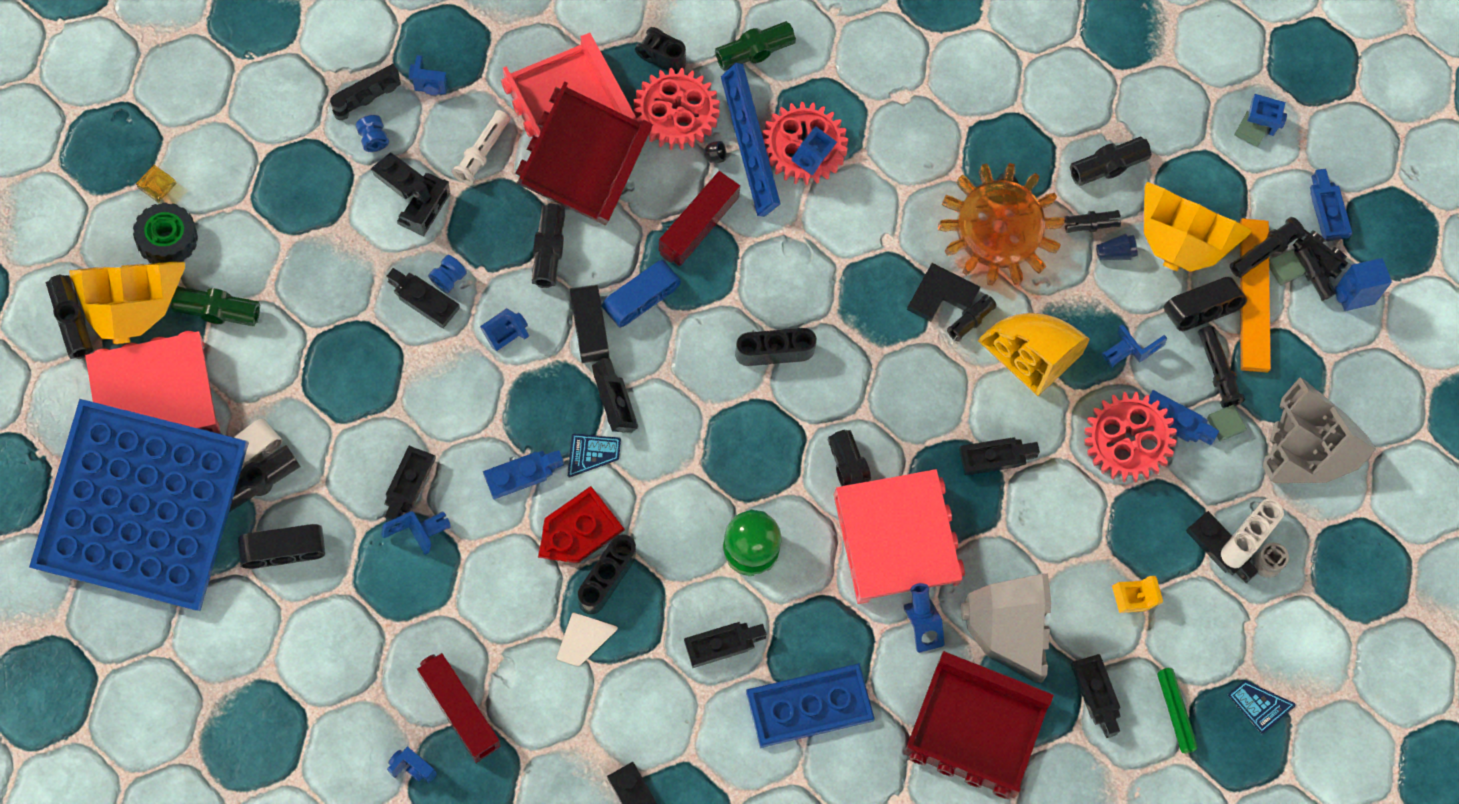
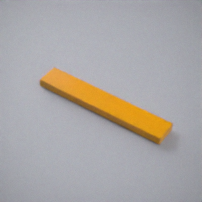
M1241 219L1240 224L1250 228L1252 231L1240 243V257L1267 238L1269 221ZM1269 258L1240 278V288L1247 296L1246 304L1240 309L1242 371L1268 373L1271 369Z

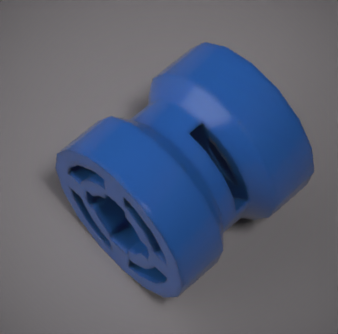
M379 115L365 116L356 123L357 132L362 136L361 143L366 152L380 151L389 144L387 133L382 130L384 125Z
M446 255L441 260L440 267L434 268L428 274V277L438 289L448 294L454 288V283L457 280H461L467 274V271L457 259L451 255Z

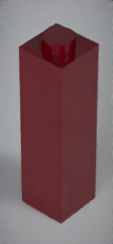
M718 171L659 239L660 255L666 261L674 262L681 266L739 199L741 185L721 171Z
M443 653L437 656L433 654L422 660L421 666L417 668L421 680L475 763L500 748V740Z

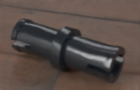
M1119 210L1100 213L1088 211V214L1064 216V223H1075L1073 225H1064L1066 233L1085 230L1097 232V229L1121 227V220H1110L1111 218H1120L1121 215Z
M1309 246L1296 253L1308 274L1306 275L1307 280H1311L1321 301L1336 295L1337 291H1335L1326 274L1328 270L1325 266L1322 267L1313 251V247Z
M984 294L971 308H966L962 312V316L947 328L949 336L959 342L972 328H977L981 325L982 319L997 307L995 300L991 296L988 298V295Z

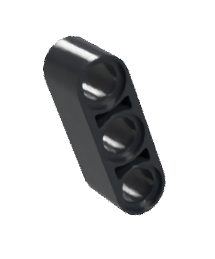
M1228 276L1172 297L1164 305V311L1175 327L1183 332L1240 310L1246 304L1247 296L1235 280Z
M598 285L570 288L581 363L596 362L601 360V358L610 359Z
M808 328L747 332L740 335L737 339L735 357L743 366L807 361L814 354L817 338L815 333ZM800 341H804L808 343L810 346L807 348L799 347L797 343ZM771 344H778L782 349L773 350L769 346ZM750 346L755 351L746 353L741 348Z
M318 524L253 532L238 537L240 567L245 569L310 561L325 556L323 527Z
M616 536L578 590V605L584 613H598L634 563L636 544L630 536ZM624 546L631 551L626 556H620L615 552L617 548ZM603 570H611L615 573L611 579H603L599 574ZM588 593H594L599 597L594 603H588L583 598Z

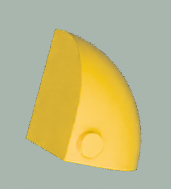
M1023 313L997 322L979 338L978 342L1033 393L1039 396L1084 353L1089 343V338L1071 324L1056 317L1041 313Z

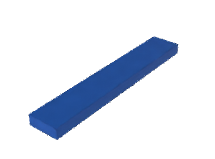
M735 63L720 77L757 216L765 217L781 203L744 65Z

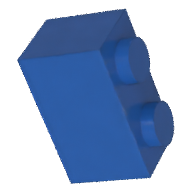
M1383 258L1351 265L1335 287V291H1337L1336 299L1342 304L1344 311L1375 305L1391 285L1392 280Z

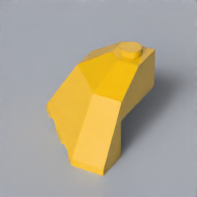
M1149 182L1145 185L1144 235L1154 255L1165 260L1163 266L1178 272L1179 268L1191 272L1214 266L1248 237L1252 231L1250 228L1232 219L1216 214L1202 205L1184 199L1165 188Z
M185 262L122 265L121 267H93L69 270V274L88 323L102 339H112L113 344L129 343L130 337L141 336L165 316L185 270Z

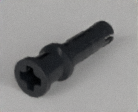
M1294 217L1286 219L1285 224L1277 230H1271L1263 242L1230 264L1232 273L1236 277L1241 278L1272 254L1285 251L1291 242L1305 236L1303 225Z
M1210 325L1201 328L1198 331V335L1213 370L1214 377L1212 382L1220 393L1222 399L1220 402L1221 407L1226 408L1243 403L1245 396L1240 394L1236 383L1237 375L1228 366L1215 326Z

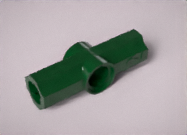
M787 21L764 30L753 28L743 33L738 40L715 48V55L720 68L725 71L735 63L743 64L749 61L753 64L760 63L766 60L772 52L795 44L796 37L791 24Z
M179 286L175 290L171 303L173 312L200 316L201 319L209 323L223 324L227 321L248 326H255L258 323L261 306L259 301L233 297L228 292L220 289L211 288L206 292Z

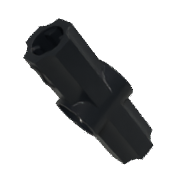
M1142 136L1117 146L1114 143L1107 144L1098 149L1094 155L1071 163L1069 167L1071 177L1075 184L1077 183L1079 186L1102 177L1107 179L1117 177L1128 167L1150 159L1152 156L1150 144Z
M549 203L542 206L539 231L535 234L532 284L540 288H549L556 285L559 259L562 258L565 208L560 207L558 204Z
M61 274L50 277V280L45 283L68 357L70 359L85 358V355L92 353L94 350L69 275ZM75 314L73 318L64 320L67 315Z
M844 429L829 436L828 444L837 464L836 473L840 485L847 486L871 481L868 463L864 457H861L851 430Z
M287 445L259 463L251 462L243 467L229 512L254 496L266 495L271 491L273 484L301 467ZM262 475L259 482L251 483L253 478Z

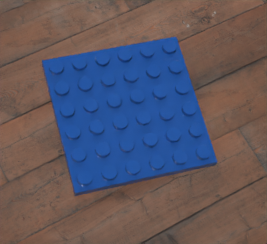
M79 399L29 568L201 611L249 442Z

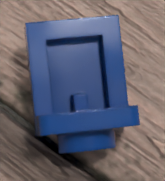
M417 55L415 64H411L409 69V80H413L414 90L425 92L429 95H446L448 88L446 72L425 70L423 57Z
M508 308L480 326L490 346L495 351L500 350L518 336L523 339L529 337L525 329L528 324L519 312L516 314Z

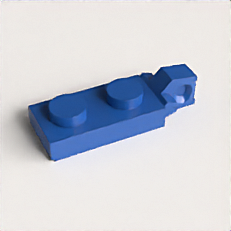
M1326 169L1315 170V173L1311 176L1313 185L1310 187V195L1322 237L1325 239L1324 242L1348 239L1352 235V230L1339 185L1336 186L1334 182L1330 183Z
M1152 390L1149 396V404L1152 405L1158 400L1160 401L1159 411L1165 408L1168 409L1165 419H1174L1173 424L1168 428L1176 429L1177 437L1187 442L1190 440L1197 442L1199 439L1210 446L1212 445L1219 430L1207 424L1208 420Z
M559 450L546 455L544 451H540L483 471V475L491 496L495 500L547 481V477L553 475L551 470L564 466V462Z

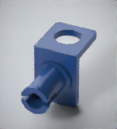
M1122 324L1119 326L1117 333L1121 341L1106 352L1104 351L1102 356L1105 361L1109 360L1107 364L1111 368L1130 354L1140 363L1164 347L1167 337L1163 335L1144 349H1141Z
M411 511L383 524L381 535L383 538H386L409 527L423 553L426 555L431 547L429 537L450 529L451 525L448 518L444 519L446 514L443 511L422 522Z
M924 583L915 584L910 589L913 602L904 604L903 607L913 626L916 650L920 653L943 647L945 642L942 618L929 597L928 585ZM928 631H935L937 636L932 642L925 643L922 641L923 634Z

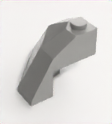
M1300 377L1281 399L1279 408L1283 409L1280 422L1277 421L1274 424L1270 442L1273 443L1270 455L1265 456L1262 467L1273 483H1327L1358 470L1364 462L1370 459L1376 448L1369 437L1346 413Z
M1048 573L994 583L968 593L964 603H961V618L966 620L967 630L986 656L1036 683L1043 682L1047 676L1048 664L1045 649H1049L1050 634L1049 626H1044V619L1047 613H1051Z

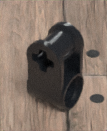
M649 27L646 31L647 36L641 44L639 43L635 47L637 55L668 72L670 68L674 70V73H678L681 68L684 69L686 66L685 44L681 40L665 34L658 28Z

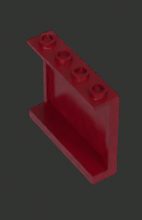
M564 81L561 89L555 87L549 102L554 104L550 113L544 111L538 126L542 127L539 137L533 135L526 149L531 152L528 160L522 159L515 174L520 176L517 184L606 226L653 124L646 120L640 123L568 88V83Z
M943 651L904 754L909 756L910 761L918 765L925 766L926 763L937 767V771L943 775L953 777L955 774L965 778V783L976 788L984 786L992 789V793L1000 798L1010 799L1012 797L1015 799L1020 793L1021 788L1019 787L1046 711L1051 705L1054 695Z

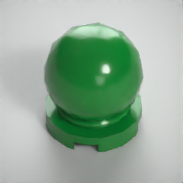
M751 509L736 515L726 527L723 542L724 556L730 568L746 576H754V574L771 570L777 562L782 542L780 528L776 521L764 511Z

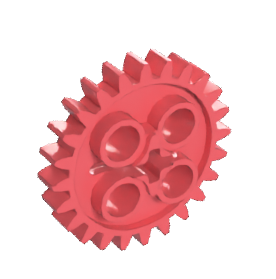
M670 68L669 75H665L660 70L658 79L650 75V84L642 82V90L636 91L637 99H634V114L637 118L636 121L642 123L643 120H646L653 124L649 135V142L659 139V147H662L667 142L669 143L670 150L673 149L675 144H678L680 149L683 150L684 143L688 142L693 148L695 139L703 143L704 134L711 136L712 128L717 127L720 101L715 100L717 92L711 91L710 82L703 85L704 76L695 79L694 71H691L687 76L684 75L683 68L680 69L679 74H675L674 70ZM669 91H670V92H673V93H675V94H673V95H666L665 92H669ZM690 101H697V102H699V103L694 105V104H690L689 102H690ZM662 113L664 116L657 117L654 114ZM685 122V123H688L689 125H688V126H680L679 123Z
M801 102L798 109L791 103L789 111L781 107L779 115L772 114L771 121H766V130L762 131V136L770 166L776 165V175L783 171L785 173V181L790 176H793L794 184H797L799 179L803 178L805 184L808 185L809 178H813L816 183H819L820 175L825 179H829L830 171L837 173L838 165H843V156L847 154L848 138L845 137L846 128H840L841 120L833 121L834 112L825 115L824 106L817 111L815 110V103H812L810 108H805L804 102ZM801 123L806 125V137L816 126L837 141L814 175H810L792 161V157L787 156L789 153L795 154L803 142L801 140ZM786 130H793V131H795L796 133L790 134V133H787V132H785V131H786Z
M1123 392L1122 400H1118L1115 395H1112L1111 404L1102 400L1103 410L1093 409V413L1097 418L1088 417L1087 423L1092 427L1085 428V434L1092 437L1084 439V443L1087 446H1093L1087 450V455H1096L1093 465L1102 463V474L1110 469L1112 471L1111 479H1114L1118 474H1122V481L1126 482L1128 475H1132L1136 483L1139 474H1142L1148 480L1150 470L1158 475V464L1165 467L1168 465V461L1164 456L1173 457L1174 452L1168 447L1176 446V440L1169 437L1175 436L1177 430L1168 428L1173 424L1174 419H1165L1168 409L1165 408L1159 411L1160 401L1157 400L1151 405L1149 404V395H1146L1143 400H1139L1138 392H1135L1133 399H1129L1127 393ZM1138 414L1142 415L1146 421L1143 424L1137 425L1130 419ZM1107 425H1116L1119 428V432L1110 435L1105 432L1104 428ZM1149 427L1154 428L1153 431L1144 432ZM1126 433L1135 436V441L1131 442L1129 438H1125ZM1149 439L1153 440L1157 446L1152 450H1147L1142 447L1141 443ZM1117 442L1116 444H1114V446L1107 447L1108 443ZM1123 449L1130 453V457L1126 460H1120L1116 458L1115 453Z

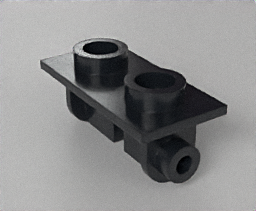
M1305 229L1306 238L1304 240L1297 239L1292 245L1296 248L1295 252L1298 253L1312 246L1315 254L1320 257L1319 262L1322 267L1325 266L1327 268L1326 274L1328 278L1332 276L1336 279L1342 272L1339 266L1342 265L1346 268L1348 262L1345 261L1347 256L1336 247L1331 250L1323 244L1325 239L1316 231L1312 230L1309 233Z

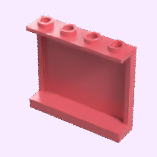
M591 33L580 36L581 45L513 73L509 72L507 66L503 68L504 79H501V84L506 94L511 93L514 99L512 101L514 110L518 116H523L525 120L523 125L529 137L533 135L539 137L542 127L538 126L544 111L550 113L554 104L549 102L555 87L561 89L564 81L568 83V88L636 120L634 112Z
M185 331L178 336L169 338L156 337L151 339L150 342L141 344L127 343L122 348L112 350L99 349L94 351L93 354L85 355L93 402L221 434L215 415L203 350L205 345L199 331Z
M937 469L836 487L833 495L857 604L868 603L871 598L909 592L911 587L918 583L927 584L929 588L952 583L953 586H958L962 581V577L965 576L963 562L961 559H957L955 550L958 549L957 535L955 532H951L949 522L952 521L951 509L948 504L945 505L942 495L945 494L944 480L942 477H938Z

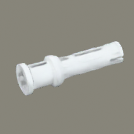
M496 110L474 146L465 150L463 160L459 166L453 168L452 174L460 182L472 185L475 181L474 176L479 168L485 166L486 155L511 120L505 112Z

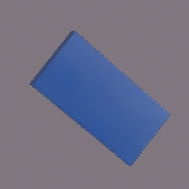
M860 663L746 689L760 748L866 724L875 720Z

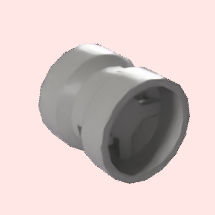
M1268 543L1255 556L1253 566L1257 569L1260 576L1265 578L1275 577L1289 562L1288 551L1279 543Z

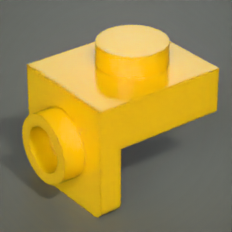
M1149 576L1141 581L1118 582L1112 585L1119 613L1146 612L1163 603L1156 576Z

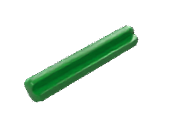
M1164 668L1157 673L1180 750L1183 754L1194 752L1198 746L1174 669Z

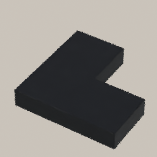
M931 263L907 310L932 322L943 300L965 310L971 307L981 287Z

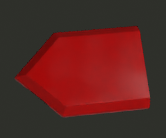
M590 486L544 518L538 558L580 563L624 532L625 529L592 486Z

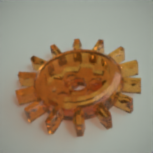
M1009 163L1005 169L1003 180L996 181L992 178L988 164H982L979 169V176L983 184L977 188L962 174L956 184L967 195L966 199L961 201L953 196L945 195L942 201L943 206L958 212L957 219L940 220L938 224V231H957L959 240L951 242L944 251L946 255H954L960 250L965 249L971 258L965 263L962 273L966 276L974 271L978 262L989 266L986 278L987 285L993 286L999 276V268H1008L1014 285L1020 284L1023 280V273L1019 264L1027 261L1033 270L1040 274L1046 268V265L1035 253L1036 249L1039 247L1056 254L1061 246L1057 241L1044 236L1045 229H1059L1064 224V218H1047L1043 211V208L1049 207L1054 203L1057 195L1054 192L1046 194L1043 198L1037 200L1031 193V190L1036 187L1039 175L1034 173L1027 179L1024 186L1014 183L1015 164ZM1011 210L1014 216H1006L1005 211ZM984 213L987 216V220H981L978 215ZM996 220H1001L1006 224L1007 230L1003 233L996 232L993 229L992 223ZM1010 236H1016L1018 238V242H1011ZM983 240H991L992 246H986Z

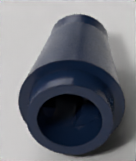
M1123 234L1096 245L1099 261L1131 260L1132 257L1138 256L1134 235L1127 236V234Z

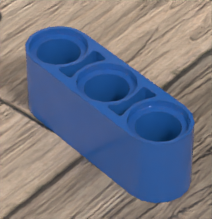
M660 260L610 294L601 306L616 325L621 328L673 293L681 284V280L664 260Z

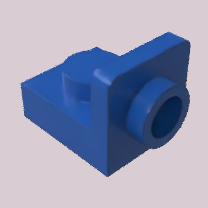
M1254 94L1247 121L1270 127L1268 135L1274 136L1278 128L1282 129L1285 125L1287 113L1283 112L1286 102Z
M815 126L792 157V161L810 175H814L837 141Z
M408 746L403 751L398 750L394 753L388 762L390 766L387 770L394 778L406 765L409 766L406 769L407 773L418 782L423 778L427 783H430L437 776L435 770Z

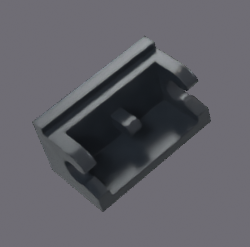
M425 173L423 177L426 179L427 183L425 185L428 187L427 190L432 198L423 204L413 196L405 211L399 214L397 220L398 225L423 237L451 194L449 181L438 178L430 173Z

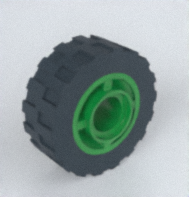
M167 202L158 205L154 204L151 205L152 207L144 209L143 213L137 216V221L133 225L134 240L141 256L152 264L184 262L187 257L189 258L192 255V251L196 249V241H198L195 222L191 214H188L185 208H181L174 203L168 204ZM166 232L171 233L170 235L165 237L160 236L161 234Z

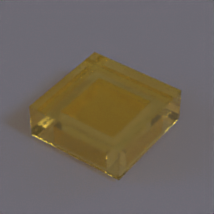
M153 165L136 183L138 189L158 203L177 184L174 178L156 165Z

